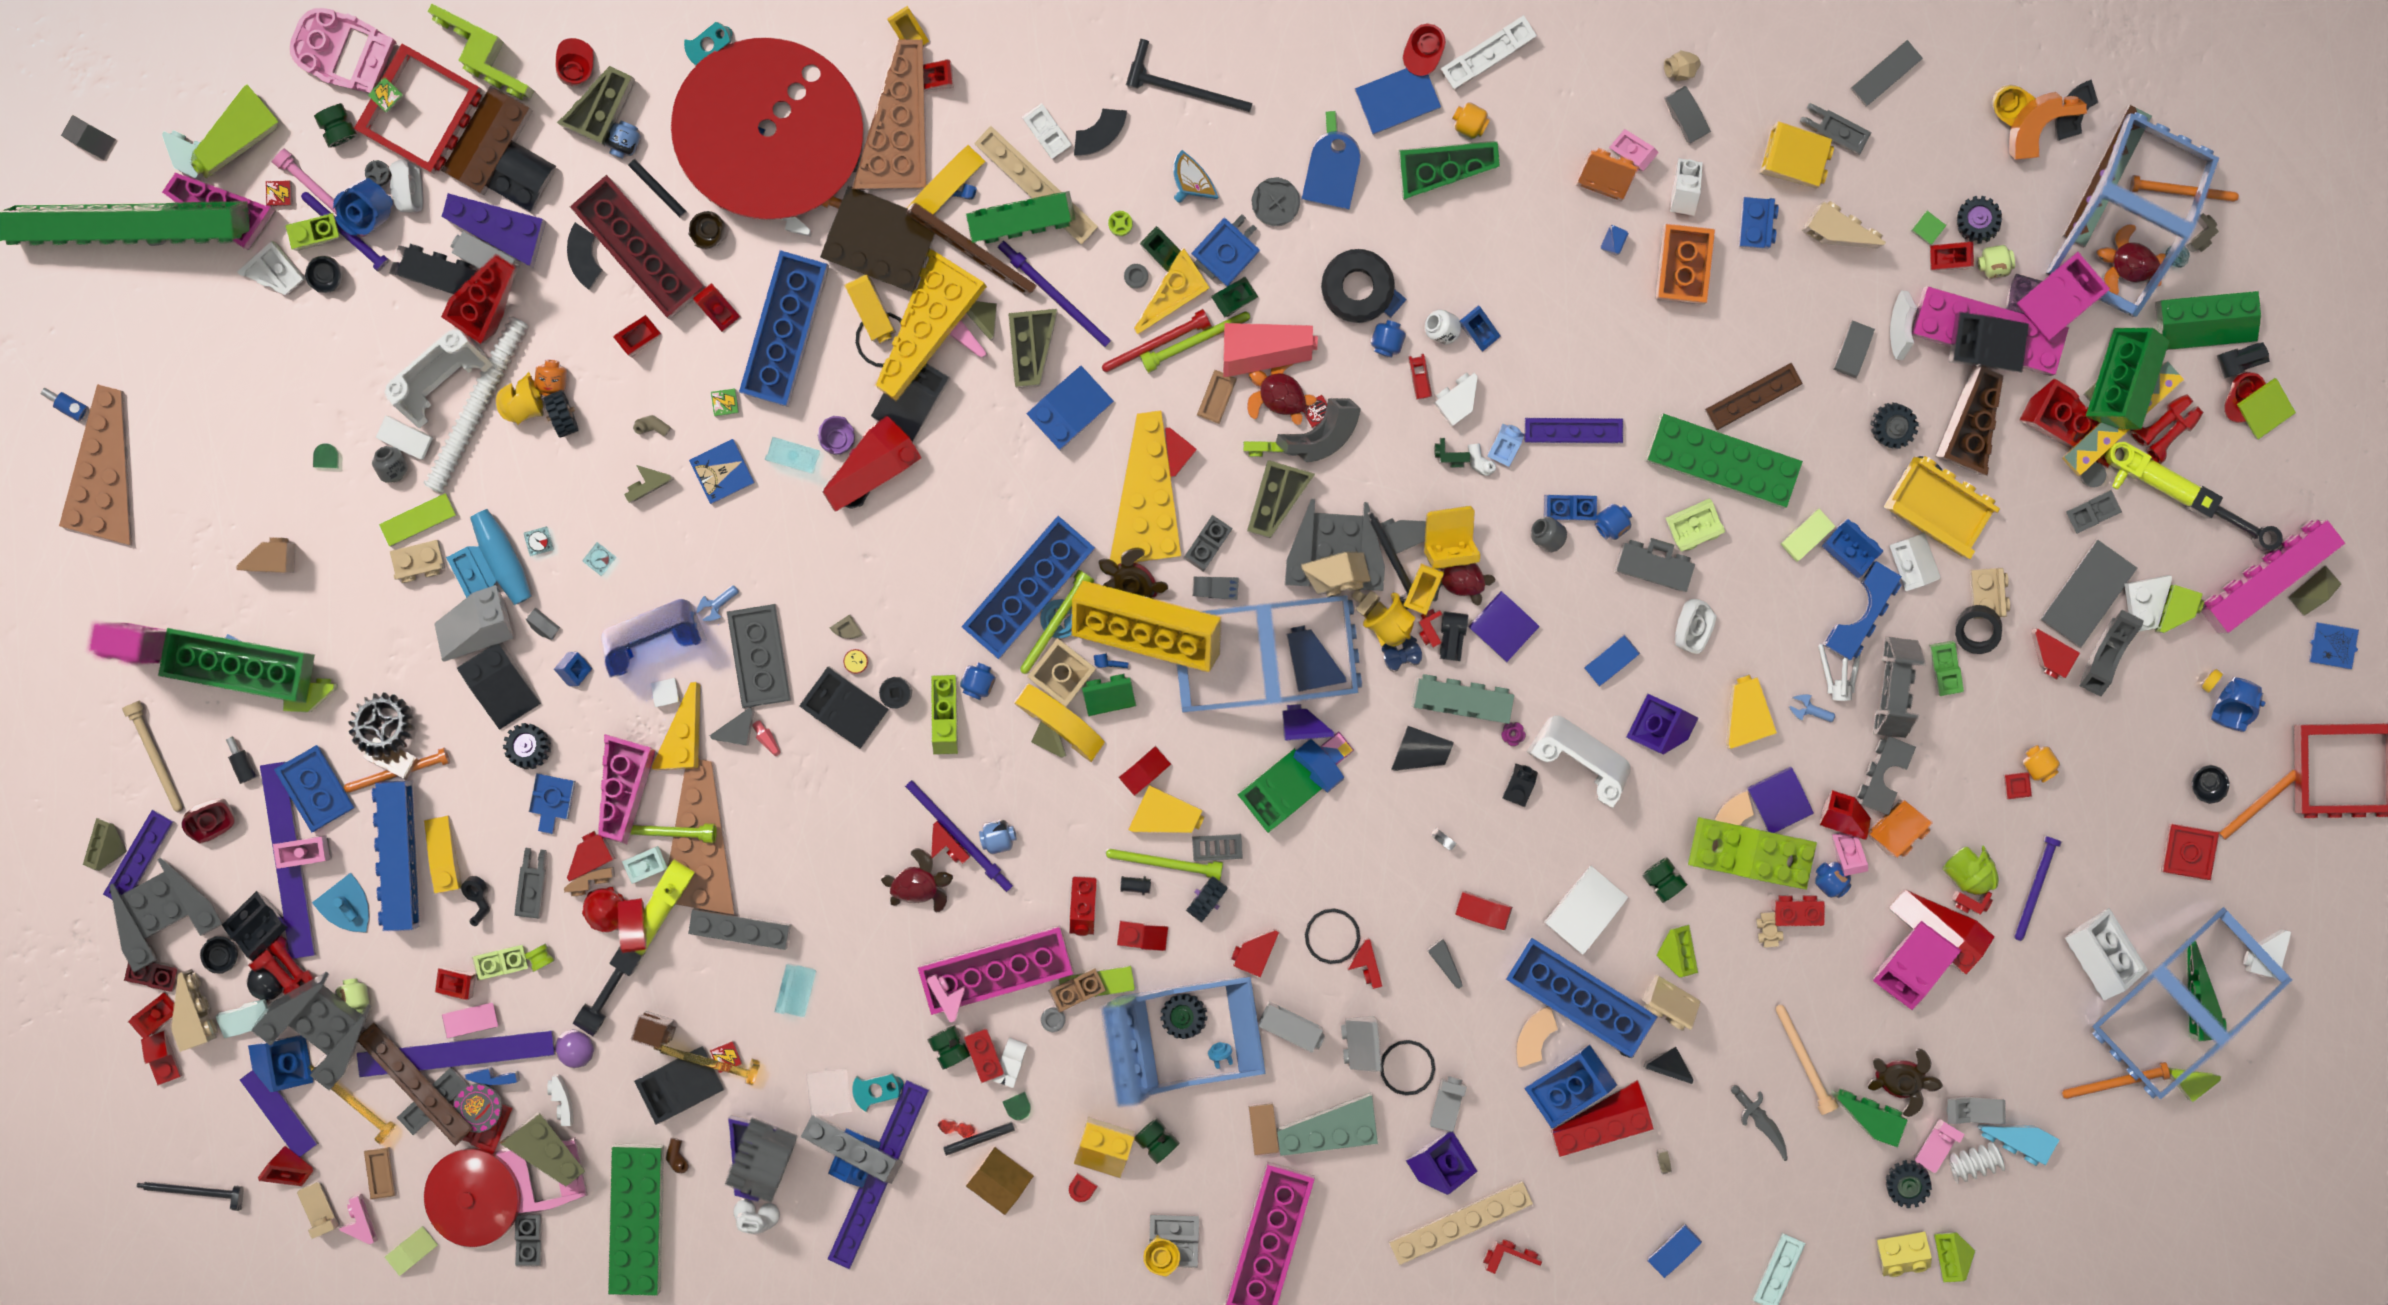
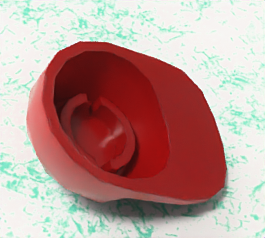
M1426 23L1419 25L1412 31L1403 53L1404 65L1409 72L1417 76H1424L1435 70L1446 44L1445 35L1442 30L1434 24Z
M577 38L564 39L558 44L556 50L555 70L557 78L563 84L569 86L582 85L589 79L592 72L593 49L583 40Z
M2244 372L2232 381L2230 392L2224 405V412L2228 419L2239 423L2246 422L2237 404L2266 384L2263 377L2257 373Z

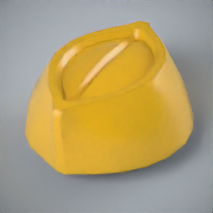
M1156 1235L1144 1250V1264L1150 1272L1167 1277L1178 1267L1180 1252L1173 1242Z

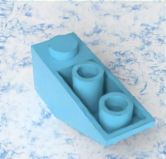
M1979 1124L1977 1127L1983 1131L1981 1136L1992 1142H1995L1996 1139L2004 1142L2003 1148L2014 1154L2017 1151L2026 1154L2024 1159L2035 1166L2039 1162L2046 1165L2059 1142L2058 1138L2034 1125Z

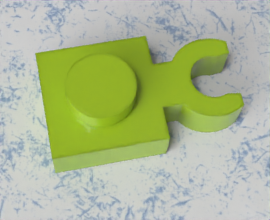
M1243 442V452H1248V457H1263V452H1284L1276 442Z

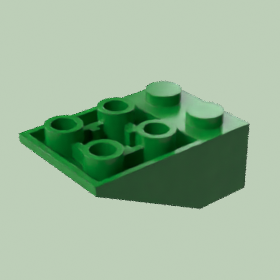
M1295 748L1237 793L1267 833L1322 789L1310 779L1311 772L1293 758L1296 751Z
M1839 1088L1838 1092L1831 1091L1830 1094L1869 1136L1898 1148L1908 1121L1902 1116L1903 1112L1888 1105H1885V1108L1882 1109L1879 1107V1103L1866 1097H1862L1861 1101L1857 1100L1856 1095Z

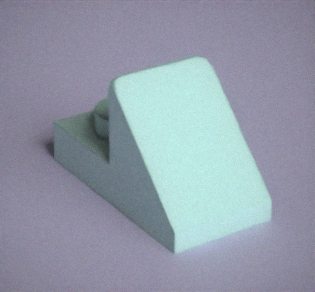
M658 846L622 861L631 884L667 869Z

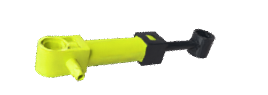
M2117 442L2105 452L2107 463L2119 470L2112 484L2114 489L2118 490L2124 483L2127 475L2134 479L2138 478L2181 502L2186 505L2185 508L2204 519H2210L2216 514L2253 535L2252 542L2259 550H2275L2282 544L2283 535L2277 527H2256L2219 506L2223 499L2222 496L2203 485L2198 486L2152 460V456L2131 444ZM2117 448H2121L2124 451L2122 461L2117 460L2115 457ZM2265 532H2269L2272 536V541L2269 545L2263 541Z
M675 859L667 868L644 908L646 950L695 874L694 871ZM619 946L609 963L615 967L614 972L593 1006L585 1003L572 1024L594 1037L606 1018L601 1012L603 1006L623 974L631 976L646 954V950L622 953L621 946Z

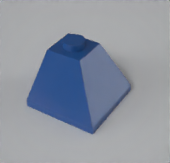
M298 1035L276 1039L271 1046L266 1042L248 1045L252 1070L270 1092L314 1083L313 1078L310 1076L312 1072L306 1039L303 1036Z

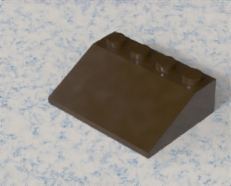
M848 186L820 258L913 292L917 287L920 273L925 265L935 233L906 214L908 208Z

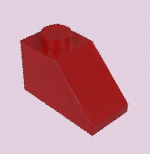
M2033 629L2031 634L2039 664L2046 669L2044 673L2055 680L2059 677L2066 678L2080 652L2040 629Z
M595 831L581 837L583 842L577 845L567 875L569 882L616 859L607 840L597 835Z
M1276 929L1270 930L1242 942L1240 947L1235 946L1231 959L1234 960L1233 966L1261 978L1279 931Z

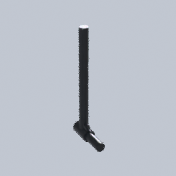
M1140 38L1125 86L1138 89L1146 83L1246 112L1251 111V102L1147 74L1143 63L1149 41Z

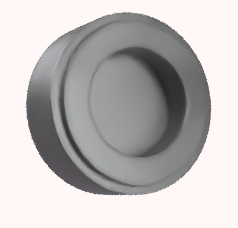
M1056 1007L1047 1008L1042 1013L1041 1024L1045 1030L1057 1032L1065 1024V1015L1063 1011L1058 1012Z

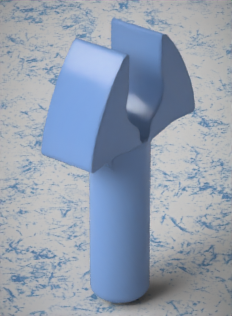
M732 585L714 600H708L704 596L699 602L696 613L702 611L704 607L713 606V608L711 609V614L702 621L720 619L719 608L738 594L737 587Z
M1803 694L1792 697L1802 701L1803 705L1806 706V709L1802 708L1800 710L1789 706L1791 712L1799 720H1803L1804 715L1810 714L1828 722L1834 721V713L1811 704L1810 698L1812 695Z

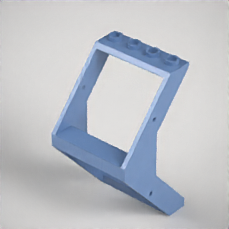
M2137 112L2126 115L2107 168L2085 211L2046 271L2047 274L2051 275L2060 267L2063 259L2102 199L2176 235L2177 237L2167 256L2135 304L2110 291L2098 299L2132 317L2138 316L2189 240L2197 224L2219 157L2213 155V150L2202 145L2199 148L2191 144V139L2180 134L2176 136L2169 132L2170 129L2159 123L2154 125L2147 121L2148 118ZM2133 124L2207 161L2192 207L2186 219L2112 183Z
M1348 595L1201 611L1218 615L1256 610L1266 699L1191 706L1187 666L1177 664L1182 712L1265 705L1358 693V688L1362 687L1361 673H1356L1355 663H1359L1358 648L1353 649L1352 639H1357L1355 624L1350 622V615L1354 614L1353 600H1348ZM1342 601L1352 688L1281 697L1271 609Z
M2223 907L2137 987L2092 1026L2095 1029L2092 1034L2101 1044L2106 1041L2112 1047L2109 1052L2118 1062L2123 1059L2129 1065L2126 1069L2135 1080L2139 1078L2143 1080L2146 1084L2143 1089L2153 1099L2158 1096L2161 1100L2237 1034L2292 981V978ZM2219 918L2281 982L2228 1033L2166 968ZM2154 978L2159 981L2216 1042L2212 1048L2161 1092L2100 1028L2106 1020Z
M1251 977L1229 978L1127 994L1116 997L1102 1007L1117 1106L1138 1105L1151 1095L1187 1086L1266 1074ZM1226 986L1239 1071L1158 1084L1145 1000Z

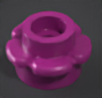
M1518 722L1507 723L1503 727L1504 731L1501 733L1503 741L1508 742L1510 746L1519 745V742H1523L1526 733L1523 731L1524 727Z

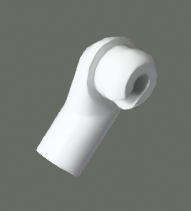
M1480 444L1468 445L1471 467L1482 475L1488 476L1494 473L1496 465L1493 461H1489L1481 456Z

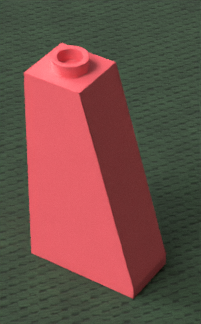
M1225 323L1223 377L1312 360V350H1317L1318 336L1313 335L1312 325Z

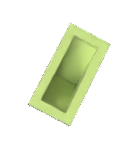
M422 1226L384 1258L397 1274L401 1276L438 1246V1244Z

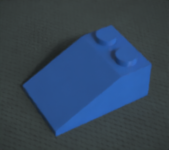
M1080 365L1026 414L1061 451L1108 408L1114 400Z
M1588 1045L1524 1089L1553 1129L1607 1095L1617 1084L1591 1045Z

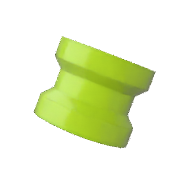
M1116 211L1110 215L1108 226L1114 235L1125 236L1132 229L1133 221L1127 212Z
M546 943L524 955L527 960H530L533 972L555 961L553 956L548 954Z

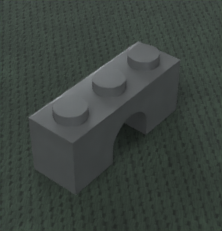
M1886 735L1884 739L1879 740L1875 750L1878 753L1875 762H1870L1866 775L1869 776L1866 785L1862 784L1857 794L1861 805L1889 815L1898 792L1889 789L1885 785L1883 780L1884 773L1892 766L1907 770L1916 747Z

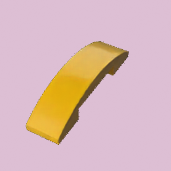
M967 145L933 178L910 205L916 202L935 215L986 161Z
M1029 683L1014 702L1015 705L1032 718H1038L1072 744L1071 748L1090 762L1093 761L1105 743L1076 714Z

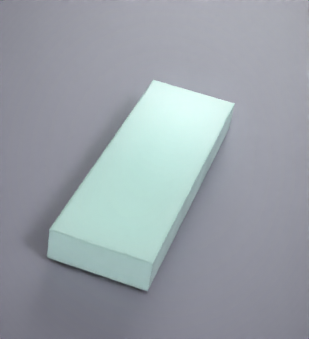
M1784 1233L1781 1234L1753 1301L1762 1305H1779L1806 1243Z

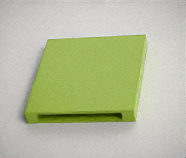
M2276 378L2237 404L2256 439H2260L2296 413Z

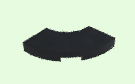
M2092 79L2078 85L2066 96L2079 97V99L2087 104V110L2098 103ZM2084 114L2057 117L2055 121L2057 141L2082 134L2081 123Z
M1102 109L1100 118L1093 126L1086 130L1076 131L1074 156L1091 155L1110 145L1120 134L1126 120L1127 111Z
M575 222L567 240L568 262L578 281L590 290L603 271L593 256V243L596 237Z

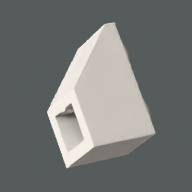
M1678 158L1670 212L1695 216L1701 191L1703 162Z
M1465 373L1456 380L1458 385L1450 391L1447 387L1436 395L1438 400L1434 404L1451 427L1473 411L1478 378L1475 373L1471 376Z

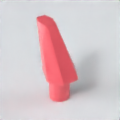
M760 720L756 721L752 725L757 733L756 739L774 756H778L780 750L770 729H765Z

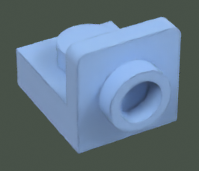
M1502 424L1487 457L1510 467L1522 443L1524 433L1516 426Z

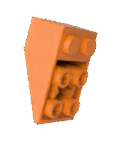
M1599 148L1596 151L1591 150L1585 157L1576 185L1618 201L1624 200L1638 167L1634 166V161L1628 158L1620 157V159L1610 157L1611 153Z
M1901 799L1891 808L1889 815L1885 814L1869 830L1868 836L1887 855L1896 858L1900 855L1904 857L1912 850L1913 846L1911 844L1917 838L1921 840L1930 832L1929 826L1932 822L1908 802Z

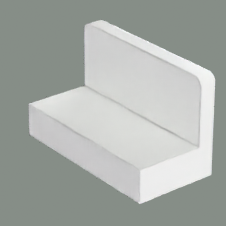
M1925 533L1889 545L1899 574L1902 576L1901 579L1905 591L1925 586L1940 579V574Z

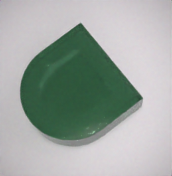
M328 443L318 445L313 452V467L339 468V452L337 448Z
M1025 1091L1002 1101L1007 1114L1014 1120H1023L1030 1113L1031 1104Z

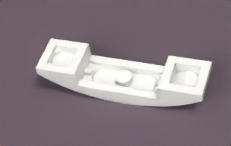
M1523 15L1472 50L1442 67L1441 70L1453 89H1456L1534 39L1537 35Z

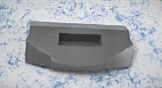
M537 608L525 619L537 634L550 640L555 637L560 629L557 624Z

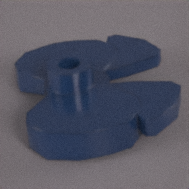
M1413 636L1410 639H1406L1402 643L1403 649L1400 650L1396 646H1390L1386 643L1383 645L1381 651L1384 653L1385 665L1390 671H1398L1400 666L1407 662L1419 665L1422 661V651L1418 643H1416L1417 639Z

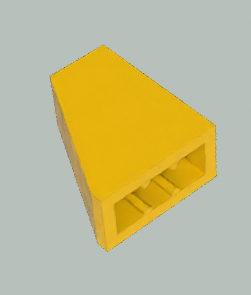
M864 275L845 284L844 286L870 339L873 342L878 341L879 344L892 339L891 334L896 331L872 279L868 275Z
M1750 674L1737 678V684L1732 685L1726 739L1728 749L1777 733L1758 677L1751 678Z
M1149 785L1128 830L1132 832L1192 833L1194 828L1199 830L1205 816L1201 815L1202 809Z

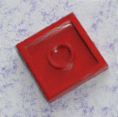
M2169 824L2161 872L2211 881L2219 832Z

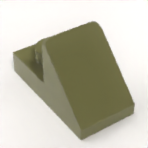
M636 465L645 483L641 484L638 481L627 487L629 492L624 495L628 503H633L674 479L672 475Z

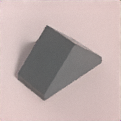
M73 114L60 135L105 160L116 138Z
M749 707L709 735L711 739L745 746L749 745L754 716L753 708Z

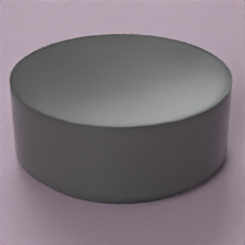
M1131 264L1124 272V280L1131 288H1141L1148 281V271L1141 264Z
M2093 463L2080 477L2086 486L2098 487L2106 480V470L2101 464Z

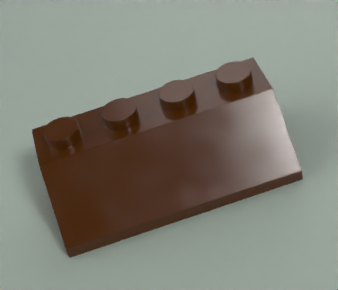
M490 86L441 171L485 196L496 172L495 168L507 148L513 142H516L533 110Z

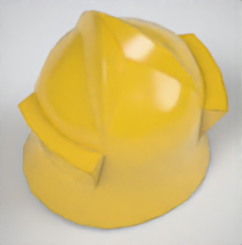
M529 372L517 382L516 389L510 383L497 393V410L500 416L508 422L519 425L530 418L544 416L539 391L535 389L534 380Z
M1398 593L1391 594L1393 603L1389 609L1379 601L1363 621V626L1376 634L1381 647L1385 643L1390 646H1399L1406 639L1411 638L1415 617L1403 606Z

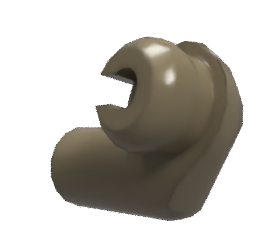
M654 415L638 418L633 425V430L637 434L655 430L664 437L671 429L669 425Z

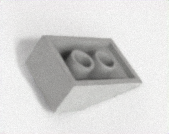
M497 585L473 592L434 623L443 662L513 639L506 604Z
M1375 1016L1345 1018V1024L1341 1025L1342 1039H1347L1348 1049H1343L1344 1064L1349 1063V1068L1352 1070L1382 1071L1378 1024Z

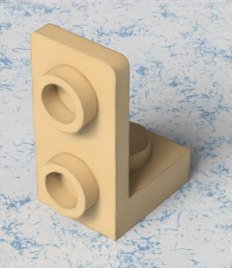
M320 1182L297 1191V1195L312 1226L308 1230L311 1239L332 1231L339 1226Z

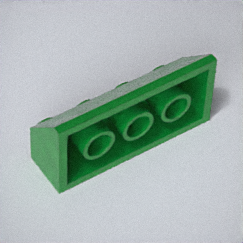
M2259 291L2168 299L2155 302L2158 332L2169 340L2167 350L2258 341L2261 321Z
M2114 328L2086 417L2120 429H2142L2169 340L2154 328Z

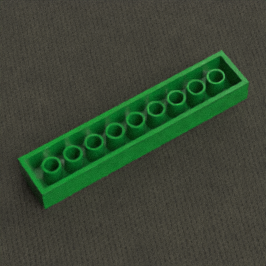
M247 201L12 204L0 209V241H5L6 245L21 244V241H29V245L44 244V241H52L54 245L67 244L68 241L76 240V244H90L92 240H99L100 244L115 243V240H123L124 244H133L143 239H147V243L150 244L161 243L165 239H170L171 243H184L186 239H194L195 243L209 242V239H218L219 243L233 242V239L241 238V234L250 231Z

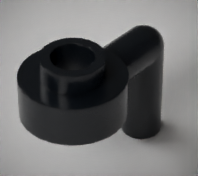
M470 876L462 884L461 891L468 900L476 902L479 910L469 920L472 926H478L490 912V907L484 897L487 894L488 888L483 879L477 876Z

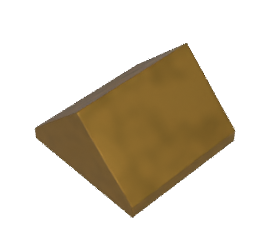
M994 1147L966 1187L1006 1215L1034 1175Z

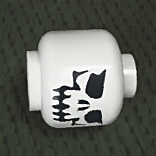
M1436 310L1426 319V335L1440 344H1451L1460 335V319L1445 310Z

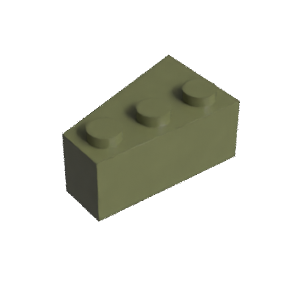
M609 66L588 88L586 93L556 123L605 146L608 133L612 125L616 123L635 79L631 75Z
M1058 309L1008 313L1016 388L1041 385Z
M1268 460L1247 532L1271 538L1315 474Z
M540 1112L536 1113L500 1142L501 1145L565 1187L585 1172Z

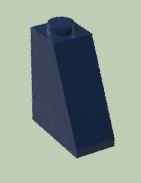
M1305 625L1291 628V633L1286 635L1298 692L1347 682L1342 671L1311 629L1306 630Z

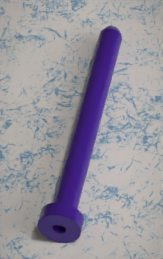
M309 192L302 193V200L320 216L331 214ZM336 221L338 232L374 263L373 268L377 272L388 263L389 259L385 255L380 257L357 235L345 232Z
M2045 836L2044 842L2047 844L2014 935L2016 940L2022 941L2025 937L2056 846H2061L2062 841Z

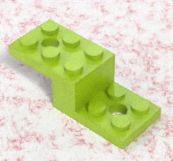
M431 3L427 11L433 16L431 20L445 29H448L449 26L454 27L453 31L457 35L468 40L458 59L463 64L462 69L477 78H479L480 74L485 76L484 80L498 89H501L502 85L507 87L506 91L520 100H523L524 97L531 99L534 90L529 85L492 67L504 44L498 36Z
M1698 817L1688 865L1807 890L1817 842ZM1717 839L1718 847L1713 852L1712 844ZM1792 856L1793 863L1790 867H1788V858Z

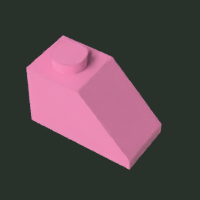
M327 836L273 844L277 869L330 860Z

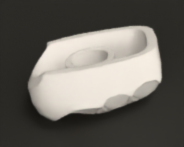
M405 159L393 162L389 166V170L392 173L390 190L396 208L401 212L421 211L423 207V189L420 168Z
M1690 599L1684 604L1675 632V645L1695 654H1699L1705 648L1716 621L1715 613L1706 602L1699 599Z

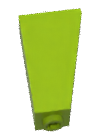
M248 84L242 87L192 153L191 165L198 174L202 173L206 179L277 128L278 120Z

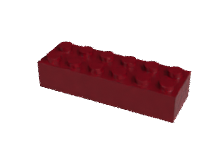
M607 174L570 206L573 212L667 319L673 318L697 294L706 288Z

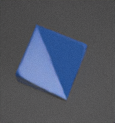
M1611 225L1602 242L1601 249L1615 256L1619 255L1629 234L1628 231Z
M567 652L554 668V671L568 686H579L592 670L591 666L578 652Z

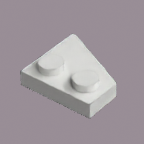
M271 241L237 271L239 275L253 279L257 283L271 287L284 295H288L305 280V277L275 241Z
M2166 575L2124 584L2128 612L2144 620L2139 632L2158 628L2172 576Z

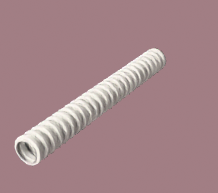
M509 316L508 320L510 321L508 324H505V331H501L502 337L497 339L499 343L494 345L495 350L490 353L492 356L489 360L493 366L485 373L483 371L480 372L481 377L477 378L476 381L478 383L473 386L474 391L469 393L471 395L470 399H466L468 403L466 406L463 405L462 408L464 410L459 413L460 418L455 420L456 426H452L453 432H449L448 436L450 437L445 440L446 445L441 447L442 453H438L439 459L434 461L435 466L431 467L432 472L431 474L428 473V480L423 482L425 486L439 493L444 492L443 487L444 485L447 486V479H451L450 473L455 471L454 465H458L457 460L458 458L461 459V452L466 450L464 448L465 444H469L468 438H472L473 435L471 433L476 430L475 425L479 424V417H483L482 411L487 409L485 405L490 403L489 398L493 397V390H497L496 384L501 382L499 380L500 376H504L503 371L507 370L508 367L506 365L511 362L510 357L515 355L513 353L514 349H518L516 345L518 342L521 343L522 340L520 338L525 335L524 330L529 328L526 323L513 316Z

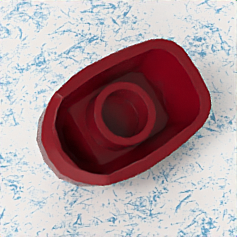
M216 799L191 808L182 817L181 827L189 838L198 843H203L229 830L234 824L235 817L233 810L225 799Z

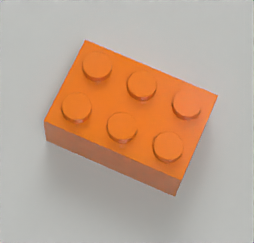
M1665 224L1663 226L1655 299L1703 305L1707 303L1715 229Z

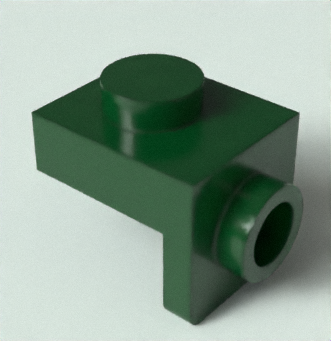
M1439 438V443L1434 444L1435 458H1439V463H1450V468H1464V463L1470 462V452L1445 453V438Z

